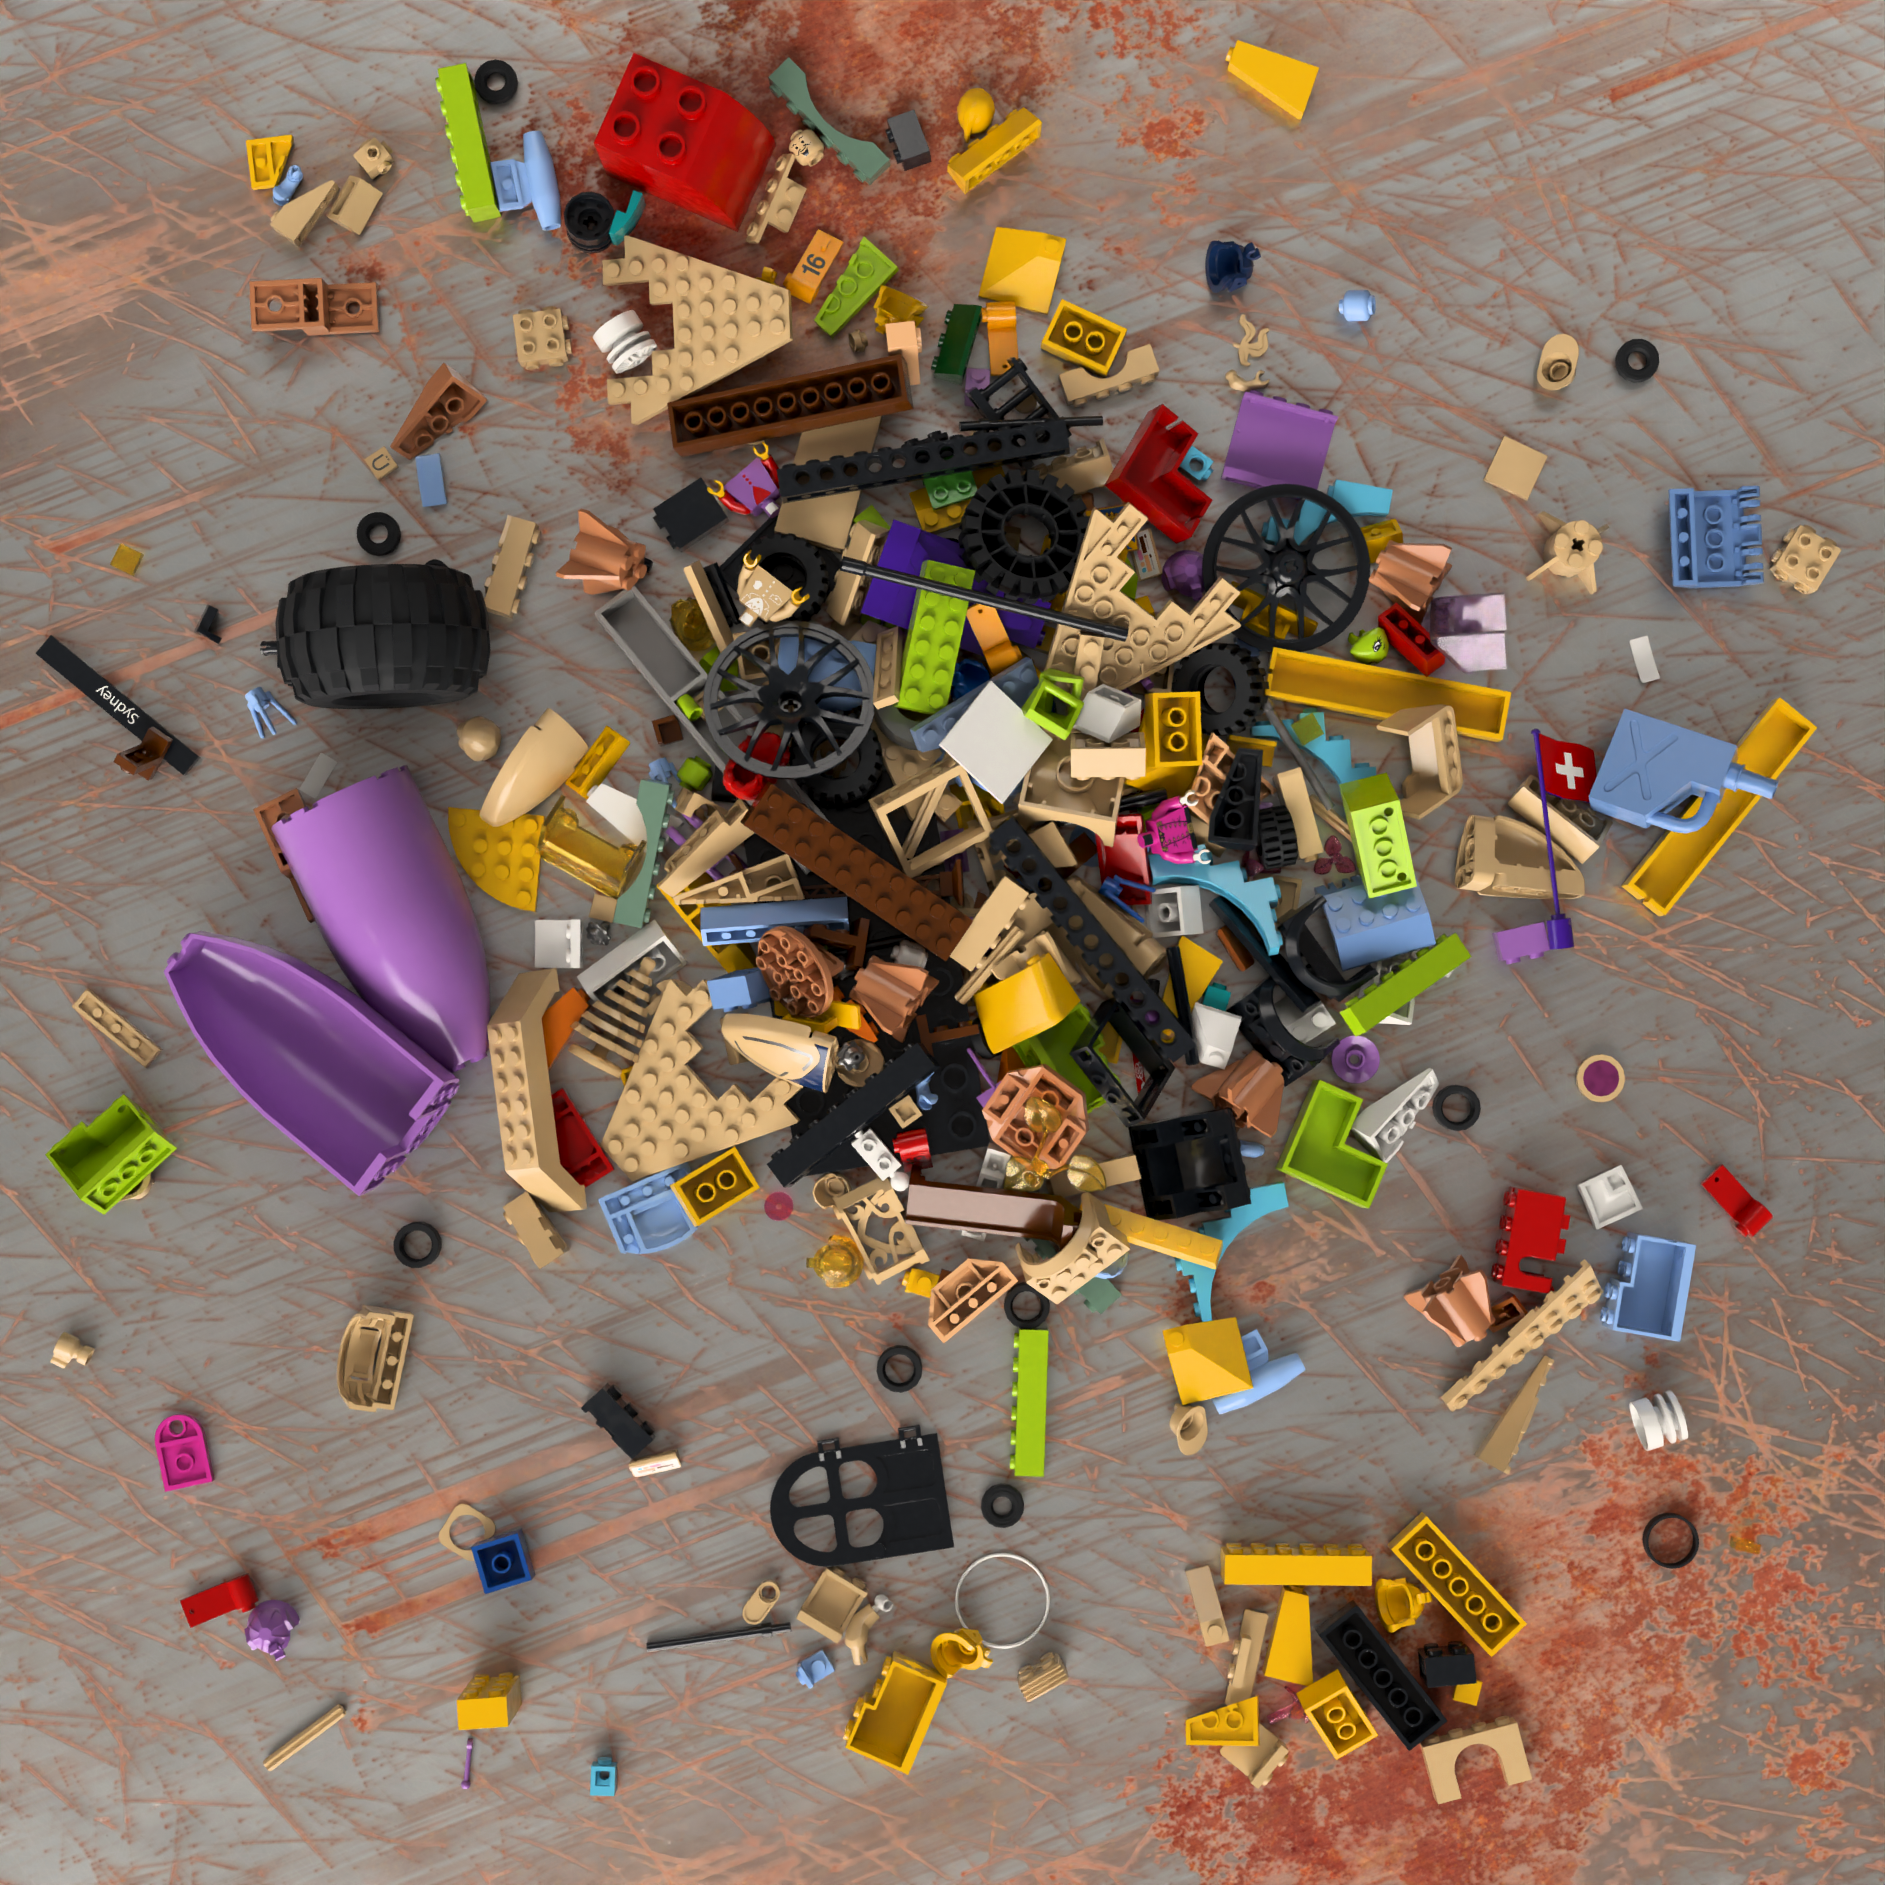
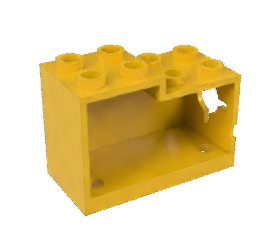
M893 1651L891 1657L886 1656L881 1668V1675L883 1677L882 1679L877 1678L872 1689L873 1693L865 1692L863 1698L858 1697L853 1709V1716L855 1718L854 1720L849 1719L844 1730L843 1739L846 1740L845 1748L909 1775L946 1688L947 1678L943 1677L937 1669Z

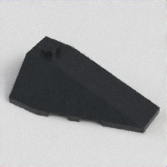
M1238 748L1209 817L1208 842L1227 849L1252 851L1257 846L1263 750Z

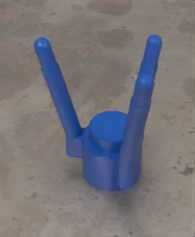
M1115 875L1113 879L1107 876L1098 893L1112 900L1128 914L1144 923V918L1118 898L1123 889L1119 884L1150 892H1155L1156 889L1123 879L1118 875Z

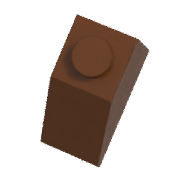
M1085 832L1069 844L1077 859V864L1056 868L1064 879L1071 876L1097 853V846Z

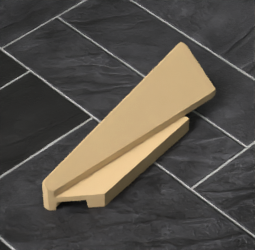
M738 799L725 816L716 810L666 861L664 869L667 871V876L658 884V887L669 896L674 897L753 835L754 832L740 822L750 807L743 800Z

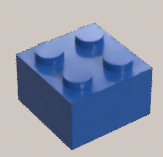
M522 1528L475 1542L471 1547L485 1594L530 1581L536 1575Z

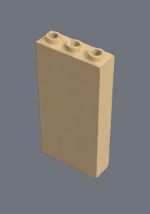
M883 416L802 432L793 464H796V466L805 465L807 461L818 459L820 462L828 461L830 457L843 455L844 458L854 456V453L860 451L873 453ZM850 467L846 470L845 474L847 476H854L858 470ZM830 471L824 472L821 479L830 480L834 474ZM801 476L797 483L801 485L807 484L810 477ZM863 490L784 504L782 501L774 532H781L782 535L792 533L798 538H805L812 546L843 554L849 541L853 519L856 516Z

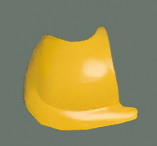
M973 88L966 91L960 98L957 106V118L964 130V140L966 143L970 141L971 134L982 133L987 130L994 118L995 107L993 99L982 88Z

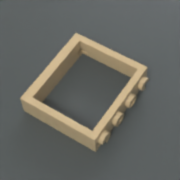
M950 756L868 800L900 869L910 878L920 876L925 870L942 864L947 858L964 852L966 848L977 842L984 841L989 836V832L992 831V827L967 771ZM959 776L979 823L908 861L886 814Z

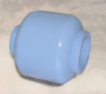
M1368 290L1347 291L1344 298L1339 301L1340 314H1344V317L1349 322L1368 321L1376 311L1375 296L1371 295Z

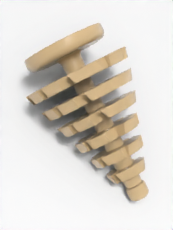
M650 957L642 959L638 971L631 969L627 973L633 977L631 983L620 979L615 984L626 990L623 996L612 990H608L604 994L611 1000L619 1003L616 1009L599 1000L592 1005L610 1015V1021L589 1011L581 1015L586 1020L604 1029L603 1034L577 1021L570 1025L571 1028L597 1043L592 1050L579 1044H572L568 1051L618 1078L622 1073V1069L608 1060L606 1056L609 1050L633 1062L639 1063L640 1055L614 1040L617 1036L639 1048L642 1046L640 1038L621 1027L625 1023L644 1033L645 1025L628 1016V1014L632 1010L647 1018L648 1010L636 1004L635 1001L637 997L647 1002L650 1000L651 995L642 990L645 984L650 987L653 984V979L648 976L655 968L656 962Z

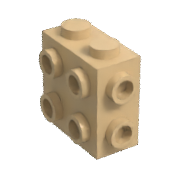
M548 306L542 308V311L533 312L531 309H524L518 311V314H513L518 362L521 367L533 370L540 368V365L543 364L557 367L562 366L563 362L569 361L568 354H572L571 340L566 339L565 330H569V321L567 315L563 316L561 309H557L555 306Z
M1799 525L1794 529L1790 528L1783 538L1785 544L1782 549L1778 548L1772 555L1770 561L1773 563L1769 569L1774 572L1776 578L1793 583L1797 591L1803 594H1811L1817 591L1840 554L1841 549L1836 547L1837 543L1827 537L1823 539L1818 536L1816 530L1808 525Z

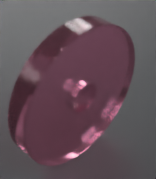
M775 1192L767 1197L764 1209L769 1218L775 1221H782L791 1215L793 1201L786 1193ZM781 1204L782 1208L777 1209L776 1205Z

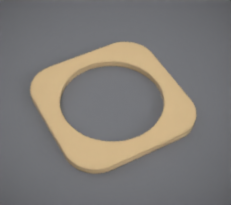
M459 1504L454 1508L440 1530L439 1541L462 1558L474 1561L472 1549H461L451 1540V1524L459 1516H475L484 1526L485 1535L483 1540L492 1538L496 1526L492 1519L470 1505Z

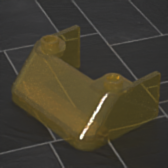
M561 795L542 824L537 854L551 865L605 895L618 899L626 890L643 857L647 842L642 840L638 847L631 843L622 844L620 848L578 826L579 819L577 814L569 808H563L566 797Z

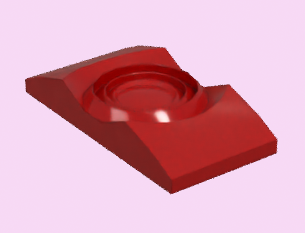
M1118 814L1113 847L1103 845L1102 839L1095 833L1101 885L1107 876L1113 879L1115 875H1118L1123 879L1152 887L1147 847L1141 848L1137 839L1139 834L1146 832L1142 814ZM1119 884L1123 889L1118 898L1126 905L1152 904V892Z
M561 1088L551 1095L560 1164L579 1185H584L586 1188L613 1171L614 1167L564 1088Z

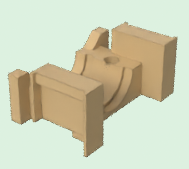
M682 787L676 798L677 806L674 809L690 818L695 809L698 810L703 804L707 805L708 812L706 816L708 817L716 810L723 814V816L728 812V810Z

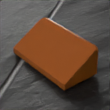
M1226 925L1216 930L1217 937L1239 971L1243 972L1255 963L1246 947Z

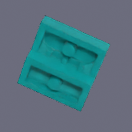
M633 190L626 213L616 210L609 232L613 245L618 246L624 241V236H629L638 224L646 206L643 193Z

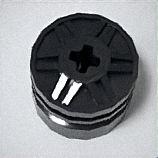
M581 192L572 197L566 204L564 211L566 232L571 244L579 251L589 254L600 253L612 244L609 232L614 219V209L609 200L595 192ZM590 223H593L595 225L592 227V230L588 229Z

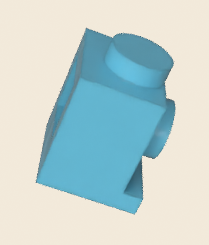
M599 1757L591 1765L590 1795L615 1796L617 1791V1762H612L610 1757ZM601 1771H608L609 1776L606 1778L602 1777Z

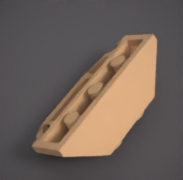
M968 1258L931 1289L929 1327L945 1343L1017 1283V1278L1003 1262Z

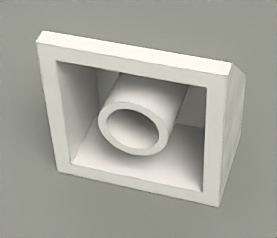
M1199 885L1156 889L1155 892H1152V904L1145 905L1147 928L1153 933V938L1204 933Z
M1288 996L1274 1004L1277 1015L1284 1027L1292 1036L1304 1044L1336 1024L1321 1001L1304 1013L1300 1011Z

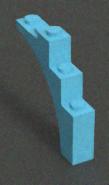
M1337 479L1334 481L1333 486H1328L1327 495L1339 502L1352 517H1386L1389 514L1392 489ZM1307 500L1304 501L1294 529L1293 538L1298 546L1316 531L1327 511ZM1331 514L1326 525L1338 520ZM1270 516L1268 522H1263L1261 536L1265 537L1264 541L1267 544L1276 545L1279 537L1274 519ZM1281 518L1286 528L1289 523V519Z
M1317 708L1303 709V713L1297 715V723H1294V719L1281 720L1298 748L1320 761L1334 776L1338 784L1376 775V767H1369V763H1357L1355 768H1352L1350 739L1343 740V735L1329 736V741H1326L1324 712H1317ZM1258 721L1255 723L1256 726L1250 728V738H1268L1282 741L1274 726L1270 725V721Z
M1205 844L1197 845L1198 850L1194 852L1199 853L1202 849H1206ZM1211 852L1201 853L1202 860H1211L1208 864H1202L1199 860L1195 861V863L1175 864L1162 859L1160 854L1148 855L1153 885H1199L1200 888L1210 890L1228 899L1240 908L1254 923L1263 938L1268 955L1271 956L1279 953V948L1283 945L1281 932H1276L1274 923H1277V916L1274 908L1277 907L1278 899L1281 898L1279 884H1274L1273 877L1247 882L1245 868H1240L1239 860L1213 865Z
M1284 1182L1250 1187L1251 1204L1224 1210L1225 1213L1229 1212L1227 1217L1201 1221L1202 1227L1198 1228L1200 1234L1223 1241V1249L1219 1261L1228 1245L1250 1223L1269 1212L1289 1207ZM1174 1257L1176 1270L1181 1271L1183 1276L1192 1275V1279H1188L1191 1293L1196 1294L1197 1302L1193 1303L1195 1316L1200 1317L1202 1322L1212 1321L1210 1299L1216 1270Z

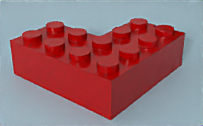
M1161 404L1148 411L1106 481L1105 486L1124 502L1131 503L1147 516L1151 524L1178 544L1192 537L1201 521L1199 518L1204 516L1213 500L1177 471L1199 433L1183 420L1166 429V426L1177 421L1179 417L1164 404Z

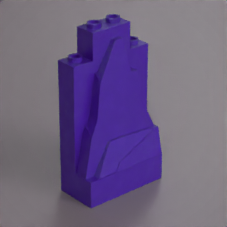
M897 520L892 522L877 565L920 576L922 562L926 560L974 570L972 565L965 566L962 559L965 549L959 548V543ZM873 578L861 613L909 629L917 589ZM973 579L972 590L992 594L985 590L989 583L982 580L978 584ZM998 591L996 596L1004 597V592ZM1019 597L1016 600L1019 602H1023L1022 598ZM1038 599L1035 604H1031L1054 610L1050 608V602L1043 603L1041 599ZM969 602V603H968V607H970V606H972V605H974V604H976V603ZM996 609L1009 640L1035 649L1036 644L1041 646L1046 633L1041 630L1044 622L1048 621ZM966 616L959 648L984 656Z

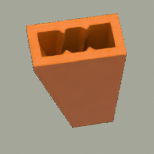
M576 987L571 988L548 1008L542 1016L548 1073L576 1031L570 1025L575 1021L581 1023L583 1020L581 1015L589 1011L592 1006L588 1002L591 999L590 996L582 988L579 990Z

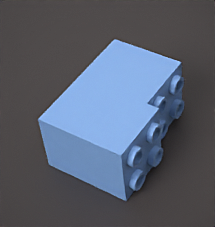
M1627 1232V1237L1624 1236L1621 1246L1622 1251H1624L1623 1261L1620 1260L1617 1272L1620 1275V1279L1610 1278L1609 1283L1605 1285L1604 1297H1607L1605 1307H1602L1600 1312V1321H1603V1326L1611 1330L1680 1342L1696 1245L1684 1241Z

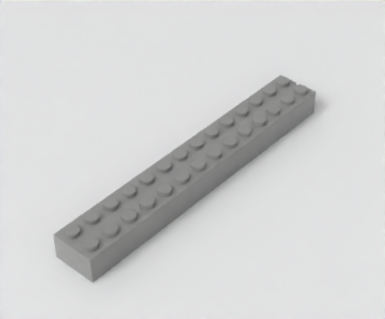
M635 586L630 591L624 589L594 612L598 622L723 773L730 758L716 744L707 723L701 717L695 721H689L676 705L677 700L681 696L689 694L694 698L704 691L708 674ZM719 689L718 699L727 698ZM733 704L724 706V708L718 711L723 728L745 720ZM748 728L727 735L738 747L747 738V735H753L754 730ZM794 779L777 780L776 787L828 821L808 795L800 789ZM755 799L745 801L748 803L749 806H751ZM794 859L806 875L811 871Z

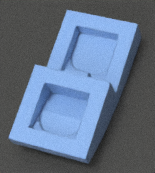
M440 453L416 456L417 475L423 507L447 504Z

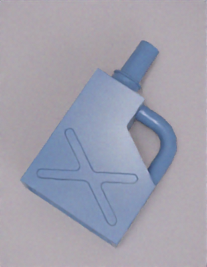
M1624 708L1589 794L1591 810L1646 829L1651 825H1655L1673 832L1686 834L1698 831L1708 823L1717 803H1721L1726 788L1734 792L1740 789L1773 799L1779 781L1746 770L1745 764H1738L1737 745ZM1692 794L1703 798L1698 812L1691 818L1681 819L1667 814Z

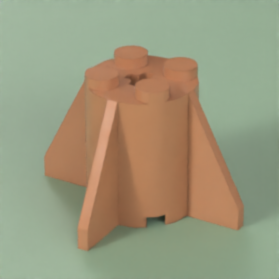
M582 508L579 509L580 532L574 539L578 543L575 549H571L569 561L556 572V576L563 579H583L584 592L591 595L621 589L630 591L638 579H643L646 575L647 566L644 565L646 546L629 540L617 528L606 525L590 511Z
M1390 540L1385 550H1381L1377 557L1376 564L1379 566L1377 570H1373L1369 583L1379 587L1393 604L1397 602L1421 625L1427 609L1434 599L1432 596L1439 589L1443 579L1452 568V565L1447 563L1452 547L1445 544L1397 543Z
M873 955L868 961L866 969L861 967L854 979L857 981V984L852 988L849 997L862 1004L883 1031L903 1043L910 1024L917 1015L915 1011L918 1006L922 1007L926 997L938 985L939 980L929 976V971L922 967L885 962Z
M1251 1050L1243 1059L1226 1066L1225 1070L1219 1069L1196 1080L1191 1086L1192 1090L1210 1100L1215 1109L1218 1106L1220 1109L1232 1108V1113L1236 1120L1235 1127L1237 1133L1245 1125H1247V1129L1252 1126L1270 1138L1277 1132L1284 1089V1078L1281 1075L1283 1069L1276 1062L1270 1063L1264 1059L1258 1051Z
M1462 1255L1456 1257L1449 1270L1438 1275L1440 1280L1435 1284L1431 1280L1424 1288L1405 1293L1404 1298L1408 1304L1425 1315L1427 1320L1444 1330L1456 1347H1460L1473 1339L1480 1341L1487 1335L1486 1330L1496 1320L1491 1312L1486 1275L1482 1269L1470 1273L1467 1262Z

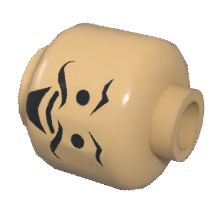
M800 129L792 134L789 151L796 156L795 159L802 166H813L823 158L824 144L812 130L802 131Z

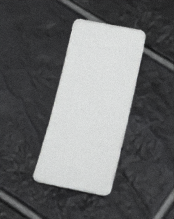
M1645 635L1631 639L1629 642L1641 682L1646 683L1660 679L1648 636Z

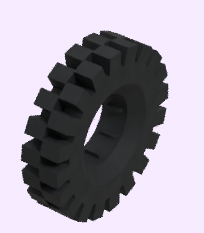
M1020 469L1009 470L1005 477L1000 473L990 478L987 485L984 483L976 491L961 518L959 529L962 531L958 536L959 548L965 549L962 559L966 567L971 565L974 567V579L978 584L982 580L989 583L985 588L988 592L996 595L998 591L1004 592V598L1016 601L1019 597L1022 598L1023 603L1035 604L1041 598L1044 603L1053 600L1058 593L1062 595L1068 590L1090 516L1083 515L1087 507L1081 498L1075 501L1071 498L1075 491L1069 485L1065 484L1062 488L1056 486L1059 478L1047 474L1045 479L1039 478L1040 471L1028 469L1024 475H1021ZM1018 514H1027L1039 519L1048 529V538L1051 539L1050 549L1046 548L1043 554L1038 556H1027L1017 552L1009 545L1005 538V521L1009 522L1012 516Z

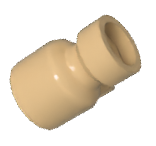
M63 1332L54 1347V1355L50 1362L64 1369L72 1358H76L78 1363L86 1366L95 1348L88 1345L82 1346L79 1338Z

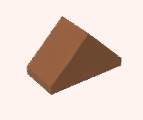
M1507 1292L1491 1304V1312L1496 1320L1489 1326V1329L1492 1333H1495L1521 1320L1528 1314L1515 1294Z

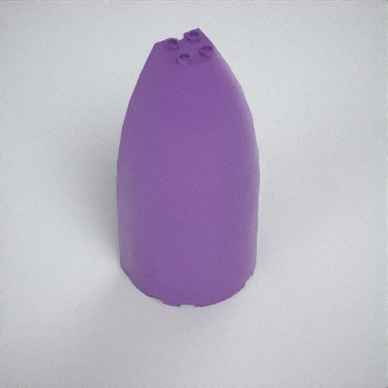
M403 765L400 767L401 771L396 767L381 773V776L378 777L379 779L374 775L328 795L312 804L313 809L309 810L308 806L290 814L287 820L284 818L275 823L271 830L324 941L359 996L448 1071L454 1073L466 1067L464 1062L470 1060L473 1063L488 1056L486 1053L489 1050L487 1025L491 1019L486 954L474 911L462 879L408 766Z
M199 931L188 933L180 943L182 945L180 953H173L167 960L168 966L164 970V974L176 1002L191 1031L211 1061L239 1093L267 1120L358 1196L375 1189L384 1182V1177L388 1176L391 1172L394 1173L406 1161L407 1158L404 1155L410 1154L422 1144L452 1103L449 1099L459 1089L460 1085L458 1082L460 1080L367 1002L338 981L296 957L269 946L237 937Z

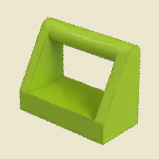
M1048 668L1040 674L1039 681L1045 678L1055 685L1057 681L1073 683L1071 695L1079 700L1081 699L1083 677ZM1044 690L1036 706L1063 722L1067 716L1051 712L1054 695ZM1069 705L1068 714L1073 708L1071 705Z
M1042 678L1021 709L1026 718L1061 739L1066 740L1081 712L1084 702ZM1044 690L1073 707L1063 722L1036 706Z

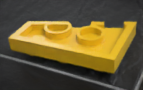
M1259 1695L1185 1720L1186 1745L1259 1746Z

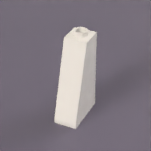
M602 783L599 787L594 785L587 793L589 798L586 802L646 853V826L636 804L637 799ZM670 815L668 828L673 826L679 831L685 823L681 819ZM663 828L662 837L666 838L665 846L671 840L665 833L668 828Z

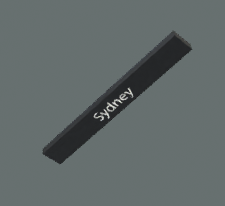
M50 635L35 653L141 741H143L148 729L151 727H155L173 739L163 759L182 775L186 776L201 758L54 636Z

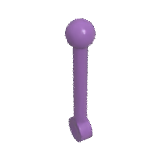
M469 1738L467 1741L464 1780L461 1782L463 1789L470 1787L469 1771L473 1739Z

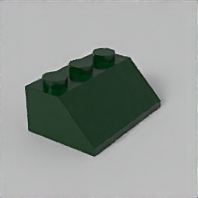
M954 304L952 311H947L944 324L948 325L946 334L941 333L937 347H940L941 351L939 357L934 356L931 370L935 371L934 378L962 386L982 318V306Z

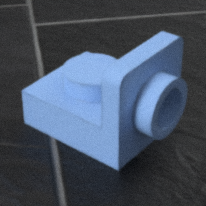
M822 1648L798 1663L796 1675L802 1685L806 1684L810 1689L814 1686V1683L834 1672L835 1668Z

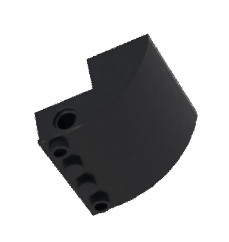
M1232 1108L1188 1114L1128 1127L1133 1153L1136 1156L1141 1176L1139 1182L1148 1218L1155 1220L1177 1219L1200 1212L1229 1210L1251 1204V1192L1246 1180V1168L1242 1161L1241 1144L1237 1137L1236 1120L1232 1113Z

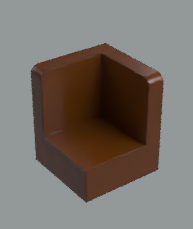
M675 714L652 721L657 742L661 747L684 740L678 718Z

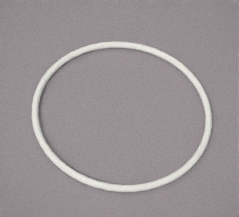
M993 1553L976 1560L963 1573L956 1588L955 1608L962 1627L968 1629L959 1610V1591L966 1575L978 1563L999 1556L1013 1557L1027 1563L1040 1576L1046 1591V1611L1040 1625L1030 1636L1017 1643L997 1645L982 1641L984 1645L993 1648H1012L1026 1643L1041 1630L1050 1609V1592L1043 1574L1029 1560L1011 1553Z

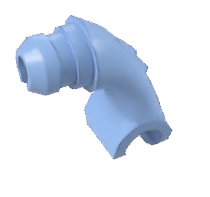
M298 165L290 166L284 181L273 189V201L279 206H284L290 202L292 195L303 178V173Z
M934 1072L915 1087L917 1106L923 1110H930L932 1108L931 1104H935L938 1100V1096L932 1094L929 1089V1082Z
M1240 1140L1241 1156L1257 1158L1264 1154L1265 1148L1262 1144Z

